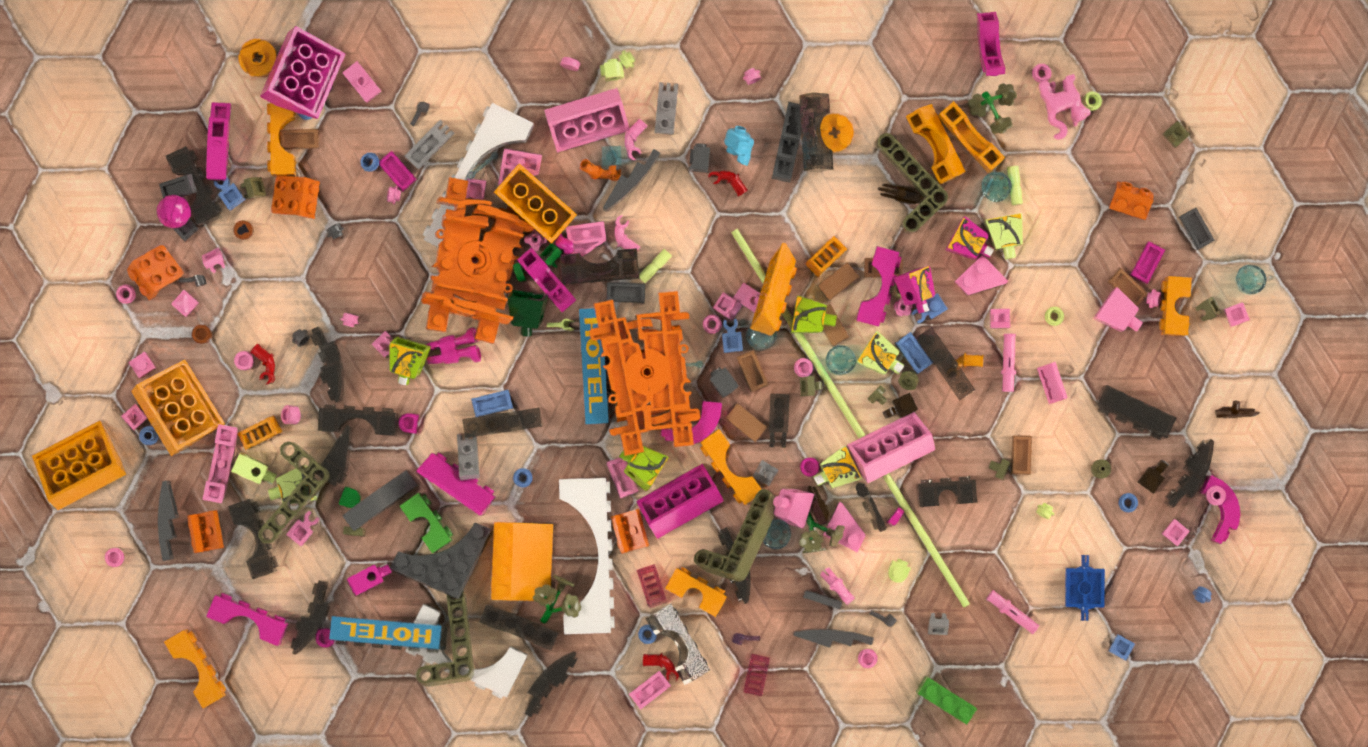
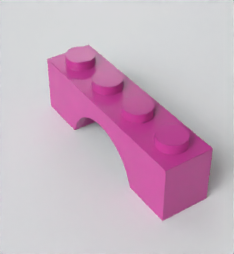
M876 246L871 264L881 275V288L873 298L861 301L856 318L857 321L878 327L880 323H884L886 312L883 311L885 304L889 305L891 294L888 293L889 288L895 284L894 277L897 275H894L895 267L899 268L902 258L899 256L898 251Z
M225 593L214 596L206 617L222 624L228 623L236 616L249 617L258 626L261 640L276 646L281 645L289 623L285 622L286 619L284 617L267 615L268 611L259 607L256 610L250 608V604L239 600V602L233 601L232 596Z

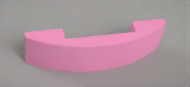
M218 424L215 450L202 500L217 503L223 502L234 459L238 432L236 427Z

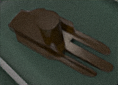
M882 184V186L896 189L894 191L878 187L879 191L895 194V196L880 193L881 196L895 199L897 202L912 204L919 203L921 194L917 193L913 188Z
M1238 400L1233 401L1232 407H1222L1219 410H1215L1216 418L1255 417L1260 414L1254 408H1240V401Z
M808 486V491L813 493L811 486ZM814 486L815 495L811 509L819 525L823 526L828 522V505L821 499L817 488Z

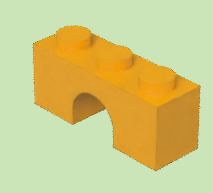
M1168 276L1165 278V281H1162L1161 291L1164 292V300L1160 302V311H1163V317L1159 321V330H1162L1161 335H1188L1189 316L1178 314L1175 310V302L1178 298L1191 297L1192 278Z
M681 567V569L676 568L665 589L681 598L690 588L700 590L703 599L699 608L716 617L727 598L724 595L725 591L717 586L713 589L707 585L708 581L700 576L697 579L690 576L692 572L684 567Z

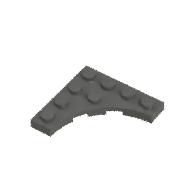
M474 523L469 532L458 543L442 552L418 556L398 551L390 569L400 575L459 599L493 531L490 528Z

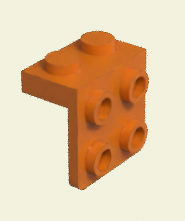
M277 176L271 212L274 214L297 215L308 219H315L320 181L306 177Z
M159 245L133 260L127 269L130 279L136 282L142 295L146 296L149 301L156 297L160 289L181 278L184 274L164 245Z

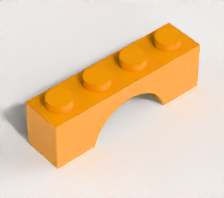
M954 101L938 115L940 121L987 173H990L1005 159L992 143L979 134L970 123L967 115Z
M267 103V114L270 115V122H267V133L270 134V141L267 142V151L271 153V160L267 161L268 172H271L273 177H296V157L285 151L280 145V130H283L288 123L296 120V112Z
M932 104L918 108L905 116L914 134L921 135L930 144L934 153V163L931 168L939 184L950 181L966 172Z
M718 429L700 442L702 444L700 450L705 457L708 455L711 457L713 462L710 464L717 473L721 471L724 476L722 481L727 488L732 487L735 491L733 496L738 504L743 503L746 505L755 498L761 488L753 476L738 477L728 469L725 456L730 443L720 429Z
M186 629L164 641L173 659L185 658L197 667L199 682L193 693L201 707L206 708L226 696V688L215 677L216 671L211 664L208 665L205 660L207 656L204 650L198 648L196 644L197 638L194 633Z

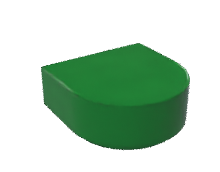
M520 263L513 264L518 281H526L527 276Z
M345 486L339 505L353 508L361 502V495L357 490Z

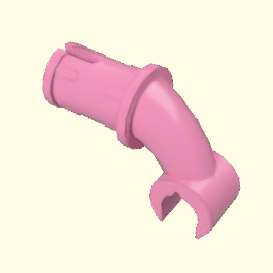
M638 119L629 130H625L624 143L627 157L632 161L636 160L632 156L633 151L641 155L640 149L635 147L634 142L637 141L636 138L643 130L647 128V125L641 119Z
M621 215L615 221L617 247L621 246L634 256L640 246L627 238V234H624V229L628 226L629 220L626 224L621 225L619 222L623 216Z
M830 568L824 569L829 576L824 571L821 572L820 576L829 584L830 590L835 591L846 605L850 604L855 598L845 588L843 580L838 578Z

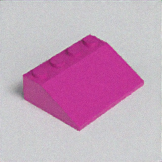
M295 26L285 37L260 97L278 107L318 119L345 53Z

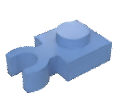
M226 177L222 185L214 181V185L219 190H222L218 195L230 211L246 200L234 183L230 185L229 178Z
M938 293L935 294V297L926 300L929 311L920 313L921 319L917 321V324L922 323L927 315L930 319H933L947 310ZM915 309L911 314L914 315L915 313H918L917 309Z
M734 319V326L729 327L727 320H724L723 326L727 330V333L722 334L724 353L743 351L741 332H735L738 326L737 319Z

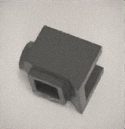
M696 143L694 149H691V166L689 171L708 173L710 148L706 147V144Z

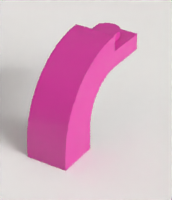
M977 13L978 45L983 73L985 72L986 76L1005 74V65L1000 50L997 13Z
M532 247L517 259L561 312L565 311L576 301L574 296Z
M703 401L701 418L692 427L694 444L703 441L714 431L721 416L722 403ZM662 429L661 437H665V441H673L672 429Z
M1207 475L1199 493L1206 496L1207 490L1212 486H1219L1226 493L1225 501L1218 505L1220 521L1210 540L1217 544H1222L1229 537L1230 532L1228 529L1237 530L1239 526L1240 505L1235 493L1225 482L1212 475ZM1215 492L1213 494V497L1215 499H1218L1219 493Z

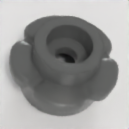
M340 223L326 229L327 237H332L333 239L343 235L344 227H341Z
M306 329L295 331L292 335V343L298 347L305 345L310 339V336L307 334L308 331Z

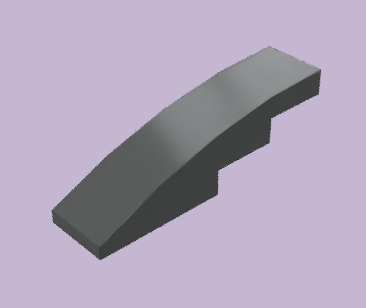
M788 102L772 175L774 180L791 182L807 109L806 105Z
M653 149L645 165L637 162L629 178L623 175L620 176L603 207L604 211H609L623 201L642 182L660 157V152Z
M406 470L342 516L352 530L356 531L386 508L391 507L418 485Z
M162 481L158 506V534L163 561L174 559L170 540L177 537L172 520L180 518L170 481Z
M806 629L793 632V636L829 648L832 641L851 646L853 639L872 645L874 637L837 629Z

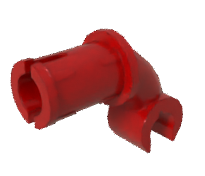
M713 171L708 176V178L712 175L718 176L717 181L712 184H718L721 180H726L727 184L730 183L738 197L748 191L739 178L740 174L730 171Z
M256 344L250 353L263 362V366H266V371L261 373L260 380H263L268 375L269 380L265 385L272 384L275 381L274 354L268 353L260 344Z
M660 653V655L643 654V666L664 667L667 670L666 679L668 681L670 680L669 674L671 672L676 675V681L678 680L679 670L675 668L673 662L663 653Z

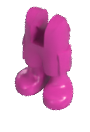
M475 327L468 328L466 333L456 338L452 334L425 344L431 346L430 350L440 349L441 355L427 357V363H458L460 357L471 358L475 363L481 362V352L478 345L457 350L459 345L478 343V340L474 339L476 334Z

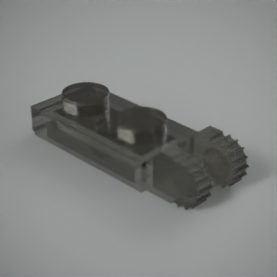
M770 393L769 447H774L775 432H782L781 448H786L790 394Z
M863 482L856 484L855 491H857L858 496L864 498L865 501L862 502L866 513H871L873 519L870 521L874 529H879L880 532L886 530L887 526L868 487Z

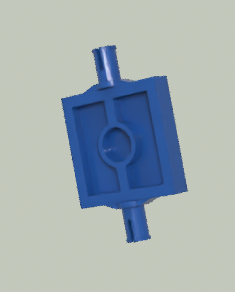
M1081 555L1080 567L1065 568V607L1081 609L1080 621H1089V609L1095 607L1104 608L1105 569L1089 567V555Z

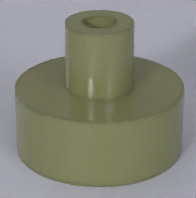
M913 370L904 371L898 382L902 388L914 390L919 383V378Z
M880 385L867 399L872 404L877 400L883 405L887 401L882 395L886 390Z
M1096 460L1091 465V473L1096 478H1106L1111 473V465L1106 460Z

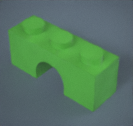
M417 493L400 505V508L410 522L419 517H424L429 521L430 530L422 539L433 554L453 540L451 538L453 533L447 525L445 527L440 522L442 517L438 511L431 509L429 506L431 501L427 495Z
M925 676L916 690L917 694L966 725L977 710L975 706Z

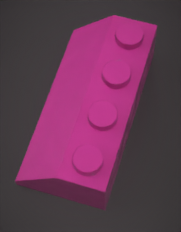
M439 452L437 454L431 453L416 472L479 516H483L496 498L493 495L495 491L487 485L482 487L477 484L479 481L477 478L460 480L458 465L447 463V458Z
M702 463L636 502L658 539L722 503L724 500Z

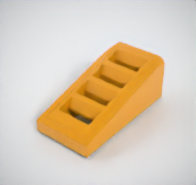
M833 236L808 259L805 265L817 277H820L847 248ZM831 244L839 251L838 253L830 247ZM825 250H827V251L833 256V258H831V257L825 252ZM821 255L827 261V263H825L819 256Z
M273 415L237 434L245 450H248L282 433V429ZM260 426H263L267 434L266 436L264 435ZM254 429L256 430L260 439H257L253 431ZM246 433H249L253 441L252 443H250Z

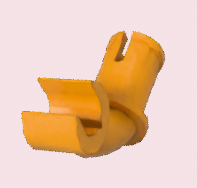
M964 352L962 356L952 363L947 371L948 379L950 372L955 371L957 380L960 375L959 370L963 366L964 368L966 366L983 367L984 355H967Z

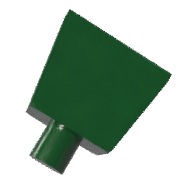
M512 290L508 295L509 313L513 317L511 324L521 327L522 336H532L533 329H538L541 325L548 294Z

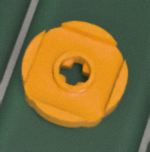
M251 39L241 48L238 57L239 64L243 71L250 76L265 77L271 72L277 58V52L269 42L261 39ZM257 53L260 56L263 55L260 63L253 61Z
M840 114L826 115L819 121L815 130L817 143L823 149L832 153L845 150L850 145L854 135L851 122L846 116ZM832 128H836L840 132V134H837V138L829 135Z

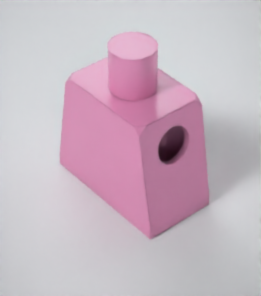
M1117 287L1112 290L1093 318L1120 332L1124 331L1127 326L1137 332L1143 324L1142 321L1134 317L1139 308Z
M782 488L779 496H776L773 500L775 506L774 515L789 525L804 529L814 494L800 489Z

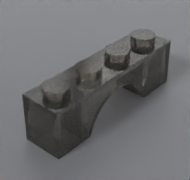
M811 92L799 95L804 171L824 172L833 170L832 150L824 144L820 132L823 118L830 113L829 94Z
M185 146L166 155L165 157L175 175L192 174L197 188V196L190 208L197 225L202 227L221 218V206L218 201L214 202L212 197L214 194L213 189L204 180L206 175L203 168L198 167L196 163L198 157L195 151Z
M637 248L618 250L616 255L605 263H591L585 260L580 253L560 255L563 285L639 278Z
M325 404L324 408H319L318 431L340 432L345 423L352 419L361 418L371 424L376 435L397 436L398 413H395L394 409L382 408V412L374 411V407H363V410H355V406H344V409H336V405Z
M247 499L228 506L234 525H242L248 528L255 537L256 546L254 553L246 561L252 579L277 572L278 562L270 551L272 544L261 542L258 536L260 529L265 523L263 519L260 520L259 518L260 508L257 501L254 502L253 499Z
M489 603L486 604L479 621L497 630L521 637L550 651L553 650L559 634L557 630Z
M671 603L645 618L655 635L668 636L677 645L679 661L675 670L684 685L710 671L706 659L701 655L696 642L692 640L687 627L682 623L677 610Z

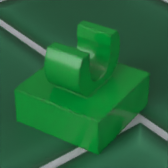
M550 243L539 255L547 265H552L554 268L558 267L555 264L557 258L563 261L565 259L561 255L562 251L553 243Z

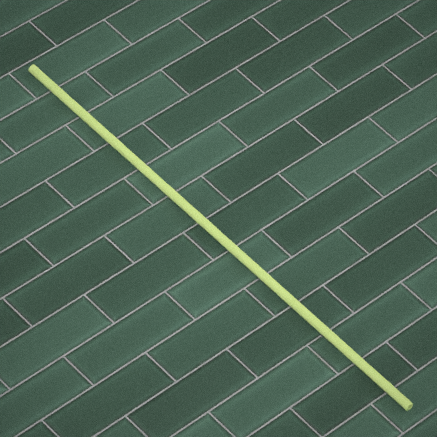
M739 230L732 231V235L763 283L766 275ZM786 308L782 316L792 329L793 317ZM794 333L857 437L860 439L866 436L803 333ZM888 473L882 476L963 608L970 604L891 475Z

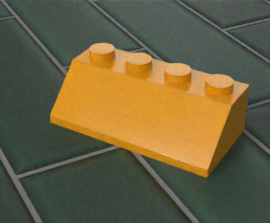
M520 163L517 164L494 191L499 198L551 244L577 215Z

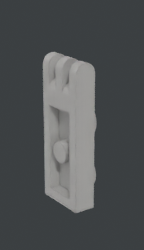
M659 82L655 133L674 135L678 84L675 83L674 91H670L671 83H667L666 90H663L664 84Z
M439 120L405 155L418 170L454 135L452 130L447 135L444 134L449 129L447 125L441 130L439 129L444 123L442 120Z
M472 432L473 439H469V433H465V440H462L461 434H457L460 480L480 478L476 432Z

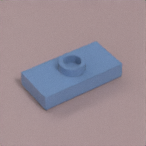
M911 332L895 343L916 374H919L933 363Z
M509 390L471 399L476 418L513 409Z

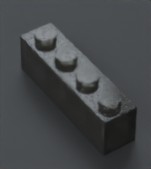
M1108 385L1103 386L1094 407L1099 408V413L1106 416L1109 414L1116 416V421L1126 424V422L1133 424V429L1140 432L1145 430L1151 433L1150 437L1159 441L1161 438H1168L1176 421V417Z

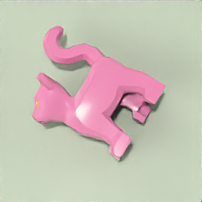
M1074 74L1065 77L1063 80L1064 91L1055 92V81L1051 83L1047 81L1038 85L1041 98L1045 102L1048 121L1052 126L1060 129V132L1054 135V138L1057 140L1066 137L1068 130L1064 122L1056 119V114L1071 109V119L1074 127L1077 126L1078 122L1083 121L1090 115V109L1081 103L1080 94L1073 84L1075 81Z

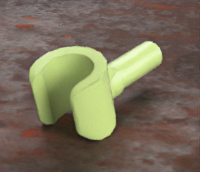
M564 319L559 323H547V327H559L567 331H574L575 329L569 328L568 325L570 322L575 321Z

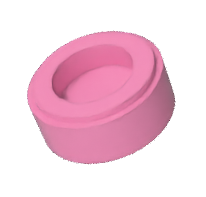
M563 57L560 65L568 70L578 71L580 62L573 58Z
M247 351L237 353L234 358L235 366L240 370L251 369L254 365L253 355Z

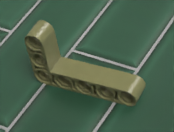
M884 133L877 140L878 150L925 198L902 222L903 231L912 234L947 202L948 194L893 135ZM884 138L890 140L891 146L883 147L881 140ZM896 152L902 153L904 160H895L894 154ZM909 166L916 167L917 174L910 175L907 172V168ZM928 180L930 188H922L921 181ZM934 194H941L943 196V202H936L934 200ZM925 206L929 209L930 213L928 216H923L920 213L921 207ZM907 220L915 221L916 227L909 229L906 226Z
M295 442L283 443L280 447V453L306 477L260 529L258 536L263 543L275 542L329 479V471ZM289 445H292L295 449L294 454L291 456L286 453V448ZM306 457L309 460V466L302 468L300 461ZM318 470L324 473V478L321 481L315 478V473ZM305 485L311 487V493L308 496L302 492V488ZM294 499L299 504L295 511L290 508V502ZM280 514L286 518V522L283 525L277 522V517ZM267 529L273 532V537L270 540H267L264 536Z
M767 489L758 491L729 555L725 556L701 549L694 555L695 564L708 573L737 582L743 581L749 573L775 516L773 500L776 496Z
M464 590L459 599H452L451 596L446 594L453 662L420 667L416 672V678L425 687L465 682L471 680L474 676L467 599ZM456 611H463V615L460 618H454ZM459 629L465 630L462 637L456 636V632ZM461 648L467 649V653L464 656L458 655V651ZM463 667H469V672L466 675H460V670ZM443 670H450V674L448 677H441V672ZM429 672L430 678L423 681L421 679L422 675Z

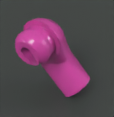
M562 233L555 239L556 246L564 249L565 254L573 253L574 244L572 241L564 238Z

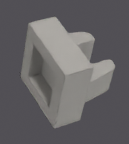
M762 460L753 477L769 486L778 469Z
M931 613L928 634L947 635L949 619H947L946 614L942 613L941 619H936L935 613Z

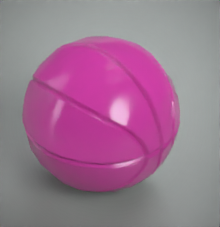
M179 195L164 197L160 200L156 209L160 223L168 228L176 229L182 227L191 216V208L187 200Z

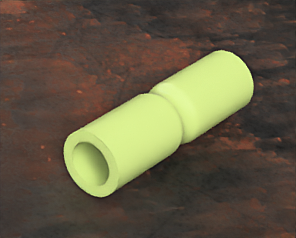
M1007 167L1011 204H1023L1019 167Z
M663 249L637 276L646 284L672 256Z

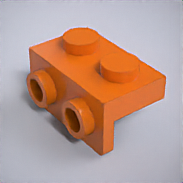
M1117 182L1109 209L1146 220L1154 201V194L1147 188L1133 187L1128 182Z
M639 509L611 516V525L615 531L617 547L621 553L649 546Z
M217 510L187 516L194 553L224 548Z

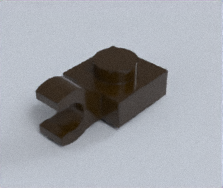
M908 393L893 400L894 407L882 413L885 419L897 413L902 418L917 411L918 408L911 394Z
M1160 460L1154 469L1148 467L1137 483L1154 494L1165 479L1161 474L1169 464L1164 460Z

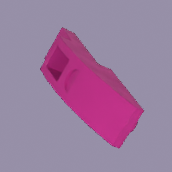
M211 103L206 179L226 180L231 103Z

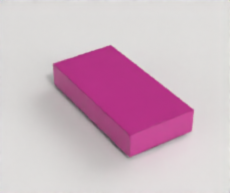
M392 150L379 161V166L402 192L417 180Z
M1148 241L1130 276L1148 284L1165 250Z

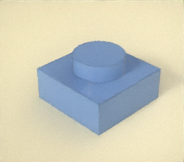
M1117 634L1108 651L1126 661L1135 643Z

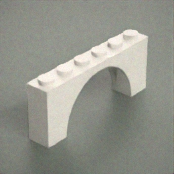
M423 604L414 623L438 625L442 612L427 604ZM440 642L439 649L403 646L406 648L405 651L414 656L419 654L423 656L422 660L430 664L434 662L437 664L453 662L443 651ZM510 646L506 654L495 664L485 668L474 669V676L471 680L475 682L474 685L482 690L488 688L493 691L492 694L501 699L503 696L507 698L528 654ZM463 667L460 670V675H466L469 672V668Z

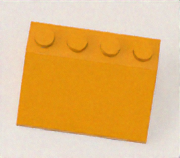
M782 242L770 259L750 327L752 330L770 336L780 329L782 320H779L780 314L784 313L787 305L784 300L790 294L792 285H789L791 278L794 279L797 268L794 267L796 260L786 243Z
M186 360L144 380L131 391L171 457L217 430L218 424L225 425Z
M101 421L32 455L47 500L57 510L126 475L122 461Z
M494 522L491 600L534 601V591L537 587L551 586L553 524Z

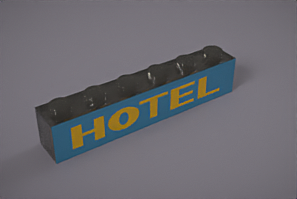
M579 309L585 424H609V419H613L612 408H608V397L611 395V389H607L609 377L607 370L603 368V366H606V362H609V357H601L603 353L601 340H591L589 336L590 329L598 327L595 309Z
M332 616L329 640H336L338 645H347V642H354V646L365 647L366 643L372 644V648L383 649L384 645H390V649L402 650V647H409L408 651L420 652V648H425L428 653H438L439 650H445L448 627Z

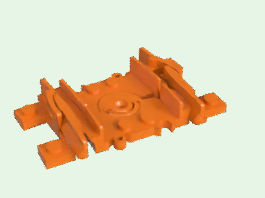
M449 177L446 196L438 197L436 203L453 206L454 210L446 209L445 214L442 216L441 226L443 229H439L435 233L437 239H442V242L438 244L436 263L432 265V268L438 269L439 274L438 276H430L433 281L431 292H424L421 298L423 304L430 305L426 329L446 332L449 314L470 317L479 321L474 339L494 344L499 323L507 325L513 320L512 316L495 312L496 308L504 310L505 304L508 301L504 293L508 294L513 289L511 284H506V281L511 278L513 264L519 258V256L513 254L512 250L513 248L520 249L519 241L524 236L523 232L530 233L534 228L508 205L507 209H497L491 207V201L466 199L468 181ZM466 206H474L472 216H465ZM488 218L494 219L490 232L484 233L482 240L479 241L480 229H485L489 226ZM472 257L478 258V262L476 264L472 262Z
M678 291L658 293L660 312L635 315L637 320L628 323L625 317L616 318L613 300L594 304L598 327L590 329L589 336L591 340H601V347L603 348L601 357L607 356L610 359V363L603 366L607 370L611 390L615 392V394L609 395L608 401L612 404L617 402L615 407L617 422L627 420V425L611 428L609 433L612 436H621L624 456L644 452L640 433L647 432L648 430L672 428L674 447L694 445L691 421L700 419V411L697 408L690 409L689 396L692 392H686L683 389V385L691 381L687 378L685 358L681 355V353H687L689 348L686 344L680 345V342L683 340L680 325L671 326V321L690 319L688 312H680ZM651 319L660 320L661 331L642 329V327H653ZM638 328L637 338L638 340H644L645 353H641L639 344L632 341L629 329ZM646 368H649L651 370V374L649 376H646L644 374V370ZM670 409V411H668V412H666V413H663V414L658 415V416H652V417H651V415L659 414V413L665 412V411H667V410Z

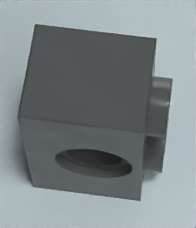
M719 367L710 374L711 378L709 381L723 399L739 387L726 368L721 369Z

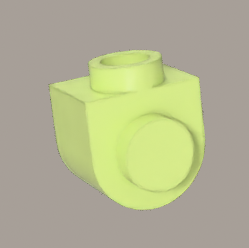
M618 59L607 60L604 65H600L601 77L605 76V82L623 79L624 70L622 62L618 61Z
M899 558L897 561L892 560L887 572L890 580L897 583L906 580L911 569L907 566L908 562Z

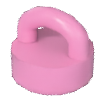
M292 405L284 406L281 412L283 423L291 425L299 423L301 418L299 408Z

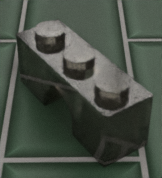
M970 476L959 477V481H951V478H940V482L932 483V479L921 480V484H916L918 507L939 506V495L944 490H950L955 494L956 504L978 503L976 480H971Z

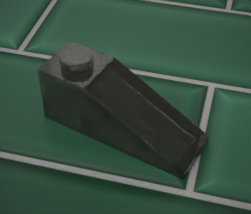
M349 425L345 427L321 464L329 471L327 482L334 486L342 485L348 476L346 472L348 471L353 427ZM318 470L315 473L321 478H324V473L321 470Z

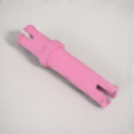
M1004 334L1003 370H1001V374H1003L1002 392H1014L1016 334Z
M994 590L987 596L986 600L995 605L999 612L1008 615L1031 634L1036 632L1039 624L1012 605L1009 599H1004Z

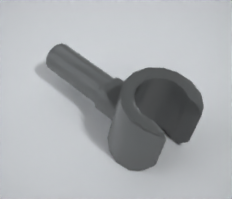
M418 103L416 114L410 125L414 126L421 112L428 113L429 103Z
M203 275L178 279L179 283L195 282L196 287L207 284Z
M873 610L869 613L889 627L897 622L890 613L886 618Z

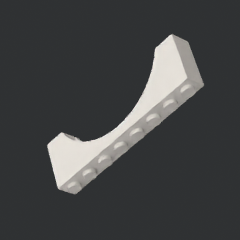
M494 103L490 107L487 106L483 113L485 118L482 124L478 123L474 131L476 136L473 141H469L466 147L468 152L465 158L461 157L457 165L459 170L451 178L467 180L475 166L492 151L509 144L526 143L534 128V124ZM444 191L442 197L446 196V191ZM441 204L439 209H435L431 217L434 220L431 226H427L423 233V236H425L424 241L438 247L442 239H437L435 233L437 230L443 229L441 226L442 216L445 214L446 209L454 210L453 206Z
M606 477L559 479L560 499L572 505L584 516L594 533L598 547V569L594 583L588 594L580 602L581 611L579 616L573 618L572 616L568 617L564 613V634L611 633V628H615V620L610 612V609H614V597H610V589H613V578H609V570H613V560L609 559V551H612V539H608V532H611V520H607V512H611V501H607V493H610V481L606 482Z

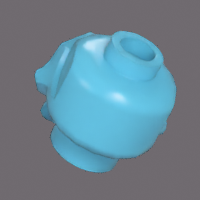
M735 126V128L727 130L724 143L727 146L726 151L738 156L737 161L740 164L748 166L754 139L746 132V128Z

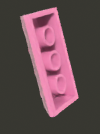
M618 88L544 110L557 153L617 135L630 129Z
M914 412L847 444V448L858 471L867 483L935 450L932 433Z

